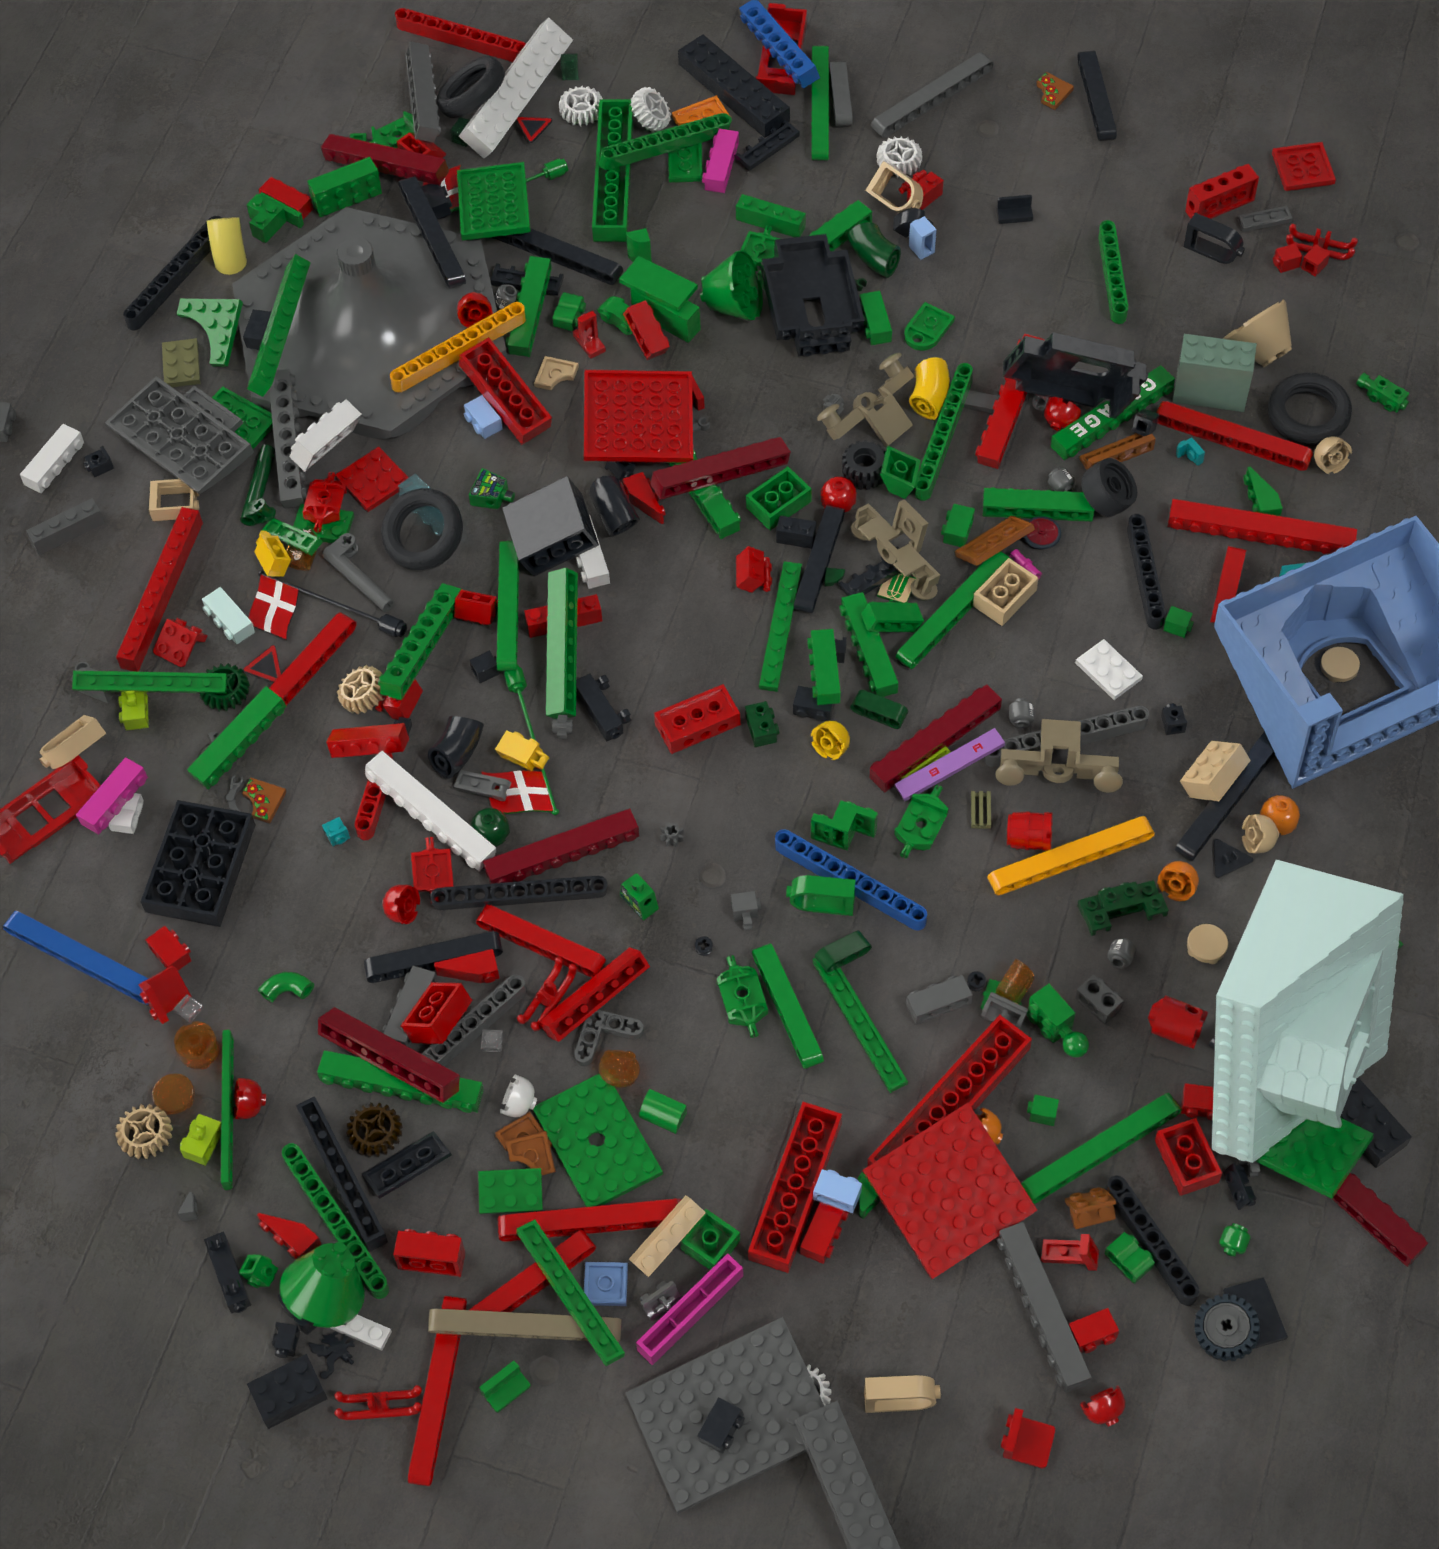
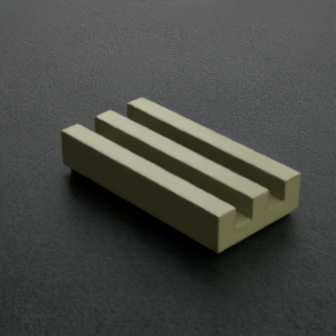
M971 791V828L991 829V791H987V793ZM975 798H979V824H975ZM983 798H986L987 824H983Z

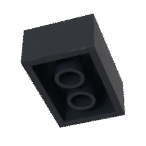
M307 1354L247 1383L268 1429L328 1399Z

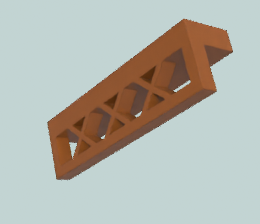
M1134 434L1080 456V461L1086 470L1106 458H1113L1119 462H1124L1154 450L1156 438L1153 434L1147 436Z

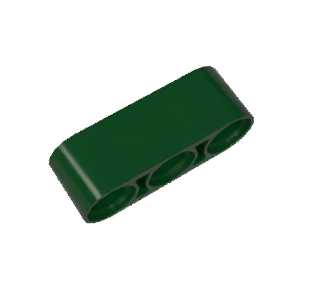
M859 690L850 706L854 713L894 729L901 728L909 712L904 705L866 690Z
M860 930L821 948L815 954V958L824 970L829 973L864 956L871 950L872 946Z

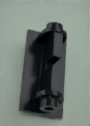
M1233 1163L1223 1173L1238 1210H1241L1246 1204L1248 1206L1255 1205L1257 1198L1252 1187L1244 1185L1249 1183L1245 1169L1241 1165Z

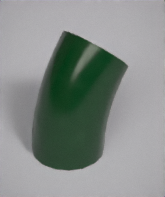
M862 223L851 229L848 234V240L862 262L886 278L892 276L900 261L901 248L886 239L875 223Z

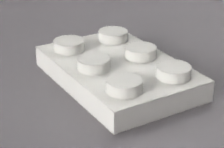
M1104 639L1078 657L1075 662L1113 700L1140 682L1143 677Z

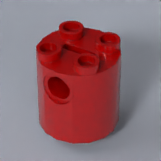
M1165 995L1164 998L1153 1003L1148 1019L1152 1029L1151 1033L1194 1049L1208 1012Z

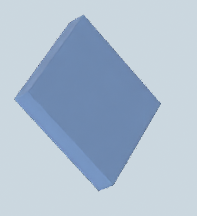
M585 1262L584 1293L590 1302L595 1306H626L628 1263Z

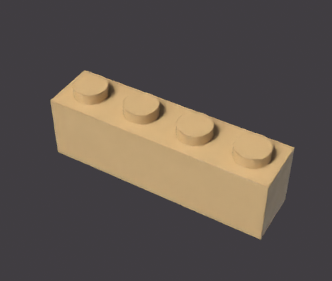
M685 1195L629 1260L649 1277L706 1212Z

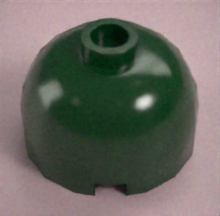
M484 808L478 811L471 821V827L495 847L503 844L506 841L505 838L510 833L509 821L505 814L498 809Z

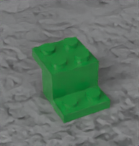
M840 800L833 819L823 814H813L811 818V839L848 851L855 832L875 837L878 812L868 807L857 806L850 801Z

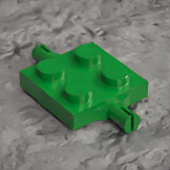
M766 225L763 233L749 231L741 250L750 254L756 266H761L762 259L775 258L774 243L775 239L780 238L770 235L773 228L769 225Z

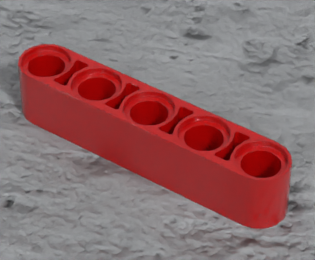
M1230 546L1227 548L1210 622L1215 623L1218 604L1225 599L1229 600L1236 597L1246 554L1244 549Z
M386 753L391 759H393L392 753ZM369 780L354 824L357 836L361 840H369L374 836L386 798V794L381 791L380 786Z

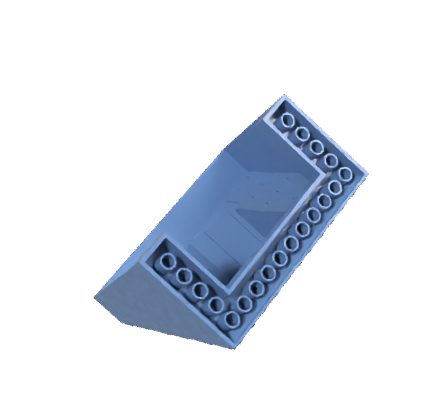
M1417 516L1410 519L1406 518L1401 523L1388 526L1381 532L1372 533L1363 540H1357L1345 548L1341 547L1334 553L1323 555L1314 562H1308L1296 570H1290L1285 575L1274 577L1265 584H1259L1247 592H1241L1236 597L1229 600L1225 599L1218 604L1214 628L1292 789L1439 721V543ZM1344 642L1366 644L1371 650L1372 655L1378 659L1395 681V685L1400 689L1342 715L1343 710L1330 693L1320 696L1301 669L1312 654L1326 646Z

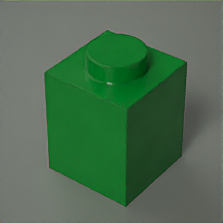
M1171 606L1163 631L1185 638L1187 631L1191 632L1194 621H1191L1193 613Z
M1034 1094L1033 1102L1029 1101L1027 1113L1030 1114L1029 1121L1054 1126L1059 1099Z

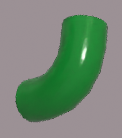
M282 972L271 976L257 990L267 1001L273 1003L284 992H292L301 999H305L312 992L314 983L296 972Z

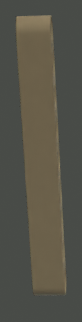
M453 1309L429 1310L428 1332L588 1341L571 1315ZM601 1317L617 1342H620L622 1319Z

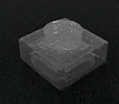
M188 994L174 1008L175 1013L189 1023L203 1010L202 1004Z
M483 1029L481 1051L502 1052L503 1030Z

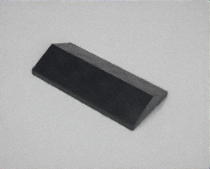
M433 1131L362 1175L374 1195L380 1199L452 1156V1154Z

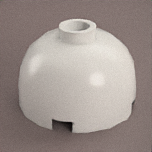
M515 1074L513 1078L516 1080L514 1083H509L502 1104H506L505 1110L500 1109V1113L510 1117H521L529 1109H534L537 1098L534 1097L535 1090L531 1082Z

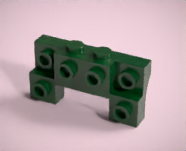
M1154 880L1137 884L1136 881L1132 883L1124 882L1117 887H1105L1098 891L1096 896L1078 900L1077 905L1091 936H1094L1098 930L1106 929L1107 932L1111 931L1110 919L1140 912L1144 909L1147 919L1150 921L1154 915L1162 914L1163 917H1166L1169 911L1162 893L1159 894Z

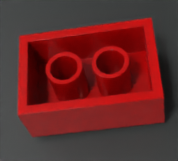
M431 982L401 1024V1027L412 1043L443 1044L473 1000L462 983Z
M1196 1118L1157 1131L1155 1143L1180 1196L1219 1183L1222 1176L1221 1169Z
M405 1229L404 1231L398 1230L393 1255L399 1270L461 1277L466 1252L462 1238L455 1234L442 1236L431 1231L417 1233L415 1230Z

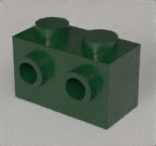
M767 701L745 706V718L754 747L777 743V735L780 734L777 723L774 724L773 722L775 718L772 707L769 708Z

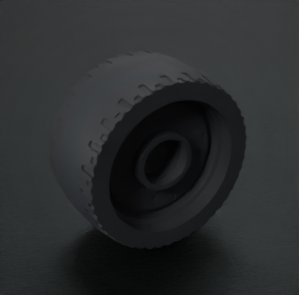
M1106 458L1097 462L1083 474L1081 479L1085 498L1091 507L1103 516H1115L1128 509L1136 501L1138 492L1135 480L1128 468L1116 459Z

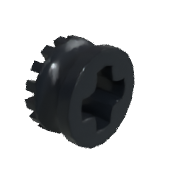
M701 936L696 940L695 950L699 955L707 956L712 952L713 943L709 937ZM703 942H706L707 946H709L706 947L705 950H701V946H699L702 945Z
M979 971L970 973L967 981L969 989L975 992L983 990L986 977ZM977 978L978 980H981L980 984L976 985V983L973 982V979Z

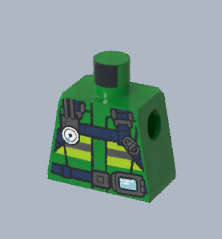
M483 468L469 493L471 506L499 509L503 500L512 503L515 498V492L508 490V483L505 478Z
M634 874L621 884L620 896L643 921L659 910L655 892L639 874Z

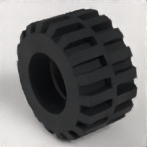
M863 440V442L856 441V444H850L842 456L843 477L849 479L855 487L857 486L861 490L863 488L869 490L870 487L876 488L877 484L881 485L883 480L880 474L886 450L884 448L881 449V445H876L874 441L867 442V440ZM868 463V464H871V466H869V467H862V466H859L858 464Z

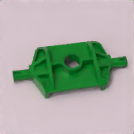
M404 111L403 117L377 130L374 126L371 127L373 139L370 142L398 148L397 141L409 132L414 133L412 114Z
M936 784L931 794L912 795L911 802L894 831L896 838L904 844V848L900 853L901 857L907 859L911 850L914 849L925 851L931 848L949 811V808L938 798L943 790L942 786ZM922 821L926 823V826L919 828L916 823Z
M731 955V959L728 956L726 960L729 970L721 973L717 978V985L719 986L728 1015L729 1024L747 1026L750 1037L754 1038V1035L757 1037L759 1034L755 1024L768 1014V1007L756 969L750 966L739 967L736 964L735 956ZM743 989L748 994L745 997H740L737 995V992Z

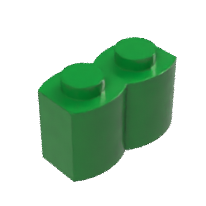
M563 292L552 318L553 327L574 331L575 327H578L577 318L586 309L584 297Z
M1124 1232L1106 1248L1105 1255L1135 1284L1153 1268L1155 1263L1153 1261L1154 1257L1148 1250H1143L1138 1246L1139 1243L1133 1235H1128Z

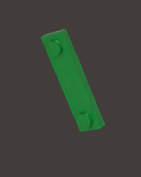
M275 518L269 521L261 530L269 532L271 536H278L281 543L311 556L323 542L320 538Z

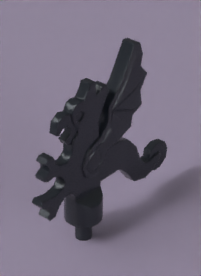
M335 1331L332 1334L323 1335L325 1339H322L321 1342L324 1344L308 1343L312 1353L317 1354L318 1357L328 1356V1371H323L320 1374L322 1379H327L334 1372V1362L337 1359L342 1358L345 1363L349 1362L351 1365L354 1363L352 1360L353 1356L347 1351L348 1347H355L353 1339L345 1344L349 1337L343 1334V1339L339 1341L338 1337H335L339 1333Z

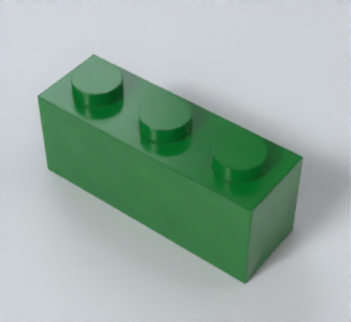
M874 291L860 294L859 300L866 327V339L870 340L871 345L892 342V329L881 292Z
M869 602L861 613L868 632H916L924 622L917 603Z

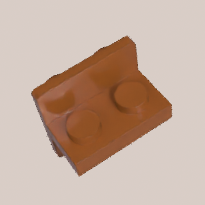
M1093 1188L1090 1192L1083 1194L1073 1193L1070 1197L1065 1198V1203L1070 1208L1072 1223L1075 1229L1116 1219L1113 1207L1116 1204V1200L1104 1188Z

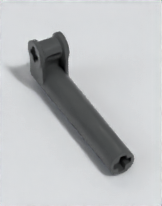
M351 533L341 535L334 543L325 548L323 557L383 612L389 611L393 607L394 601L350 560L359 550L358 545L355 543L354 535Z

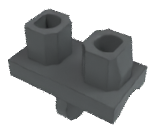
M672 1280L668 1283L662 1281L658 1284L656 1292L653 1294L645 1293L640 1297V1303L650 1320L663 1311L668 1312L671 1306L682 1298Z

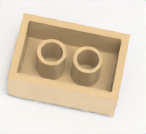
M1008 558L974 593L973 607L1003 626L1037 591L1038 577Z
M1211 741L1180 782L1190 798L1220 801L1251 760L1241 744Z

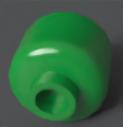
M1235 1223L1226 1226L1219 1240V1244L1224 1248L1223 1252L1233 1257L1236 1254H1244L1251 1240L1250 1234L1247 1233L1248 1229Z

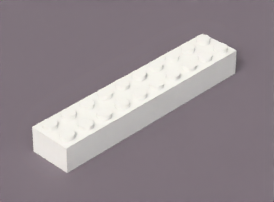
M548 17L537 28L507 69L504 81L497 92L481 105L459 137L483 158H486L493 152L573 39Z

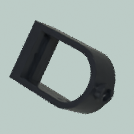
M1196 212L1187 225L1184 248L1223 264L1233 262L1237 256L1241 258L1245 251L1241 235L1231 227ZM1199 232H1202L1206 235L1223 241L1231 249H1227L1204 238H1201L1198 236Z

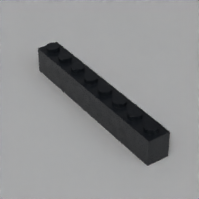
M315 1096L296 1105L299 1115L368 1251L371 1252L388 1243L385 1232Z

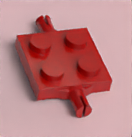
M429 837L425 838L426 849L421 852H412L411 861L414 887L417 888L418 892L426 891L431 895L432 891L436 888L454 887L451 850L434 848V837H430V843ZM437 896V897L435 898V901L438 902V903H439V896Z

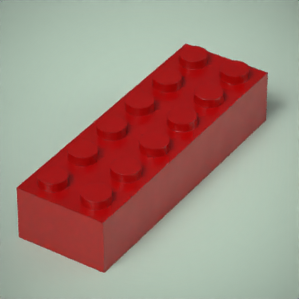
M489 337L460 354L459 366L521 445L551 427V415Z

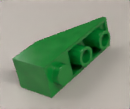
M1247 467L1243 480L1245 486H1248V498L1252 500L1253 512L1281 516L1283 508L1278 493L1251 467Z

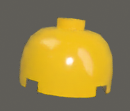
M825 721L815 727L811 733L814 740L812 741V746L823 758L828 756L833 758L832 760H836L849 747V733L837 721Z

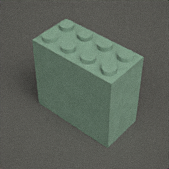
M1184 334L1172 402L1244 412L1254 370L1257 343Z

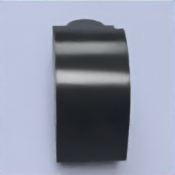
M917 208L901 211L894 217L893 230L907 238L910 234V223L924 217L925 211Z

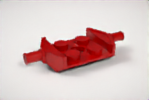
M329 472L327 479H315L309 485L303 508V518L315 523V532H321L323 524L340 520L339 512L347 490L346 485L342 481L334 480V472L332 474Z

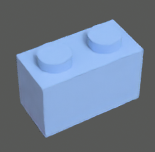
M925 216L910 223L909 248L920 260L935 253L936 228Z
M483 395L464 404L465 419L473 424L475 432L481 434L484 439L503 429L500 416Z
M822 1169L813 1191V1200L853 1213L862 1191V1183L853 1177L846 1178L840 1176L836 1171Z

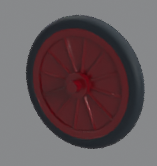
M1038 516L1027 521L1032 523L1035 530L1023 537L1030 546L1036 549H1049L1060 541L1061 528L1053 519Z

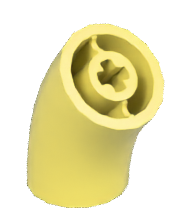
M239 217L206 220L215 268L220 273L228 275L236 274L243 270L247 259Z

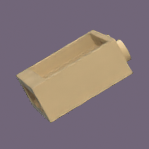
M179 479L150 481L149 512L152 521L176 520L181 507L199 510L197 496H200V494ZM190 493V506L160 508L161 495Z

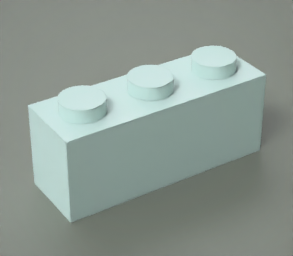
M221 587L202 598L204 612L208 617L211 615L214 618L213 621L218 628L222 627L228 640L232 639L236 644H239L255 633L252 622Z

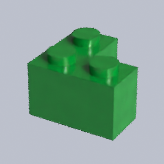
M256 194L246 204L249 217L252 219L249 222L252 236L264 243H267L287 222L284 208L259 194Z

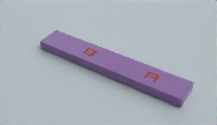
M994 728L895 783V788L903 800L907 801L912 798L913 794H920L1005 746V742Z

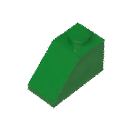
M862 1172L857 1180L862 1183V1191L858 1200L860 1217L864 1219L881 1199Z

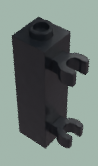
M589 673L576 680V694L606 742L611 739H617L623 734V724L631 721V714L628 709H624L619 714H616L601 691L610 687L608 684L609 679L606 675H603L595 681Z
M223 1231L204 1239L231 1314L234 1312L240 1313L251 1306V1302L242 1277L239 1274L230 1244Z

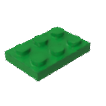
M301 504L293 527L320 538L323 542L334 543L341 535L349 533L354 519V512L340 510L339 521L323 524L321 532H315V523L303 518L304 504Z
M541 1168L478 1171L479 1214L543 1211Z

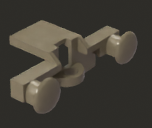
M901 353L889 356L879 366V369H884L890 377L878 389L881 394L876 396L871 392H865L858 395L854 399L853 410L841 418L836 412L840 406L839 404H833L825 408L817 416V421L822 420L833 440L841 438L864 418H866L885 447L889 446L913 426L893 396L897 390L914 377L908 366L903 368L898 359L902 356ZM862 398H865L867 401L866 407L861 404ZM883 403V406L876 411L874 406Z
M904 499L898 502L893 526L869 503L857 509L856 521L851 526L853 535L864 541L876 539L878 551L887 563L893 564L905 577L912 574L916 578L911 583V593L920 600L933 599L938 592L936 584H938L940 574L919 554L928 522ZM905 533L911 541L904 547L897 549L890 541Z
M1042 719L1041 752L1001 749L1000 767L995 773L996 779L1007 786L1019 784L1023 781L1025 775L1038 776V771H1042L1047 780L1055 783L1067 782L1073 777V773H1077V778L1093 779L1095 787L1106 793L1117 791L1123 784V778L1118 774L1119 757L1080 754L1081 722ZM1053 748L1068 749L1067 764L1051 763ZM1055 772H1060V773H1062V774H1061V775H1056V774H1054V773H1055Z

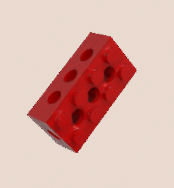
M1246 164L1229 172H1224L1217 177L1210 178L1200 184H1195L1189 188L1185 212L1190 218L1196 212L1212 219L1255 200L1259 176L1249 164Z
M724 684L654 713L655 726L671 754L741 725L740 712Z

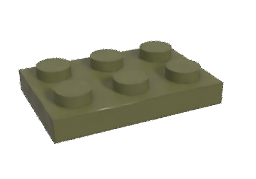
M197 338L163 342L164 382L171 387L201 384Z

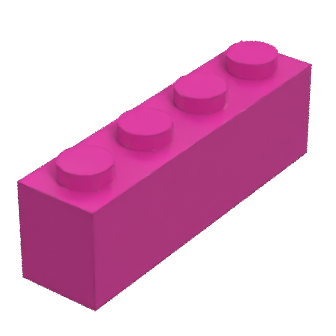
M719 129L718 134L714 135V147L710 149V160L706 162L707 172L703 173L702 183H705L706 191L725 193L735 159L734 155L739 145V132Z
M125 757L78 811L76 816L80 824L98 835L102 830L106 829L109 822L115 815L120 813L126 802L133 798L138 788L145 784L148 776L144 768Z

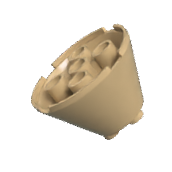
M1283 299L1281 303L1277 302L1245 322L1243 326L1230 332L1223 339L1257 343L1255 362L1263 367L1268 366L1277 357L1279 359L1292 350L1286 301Z

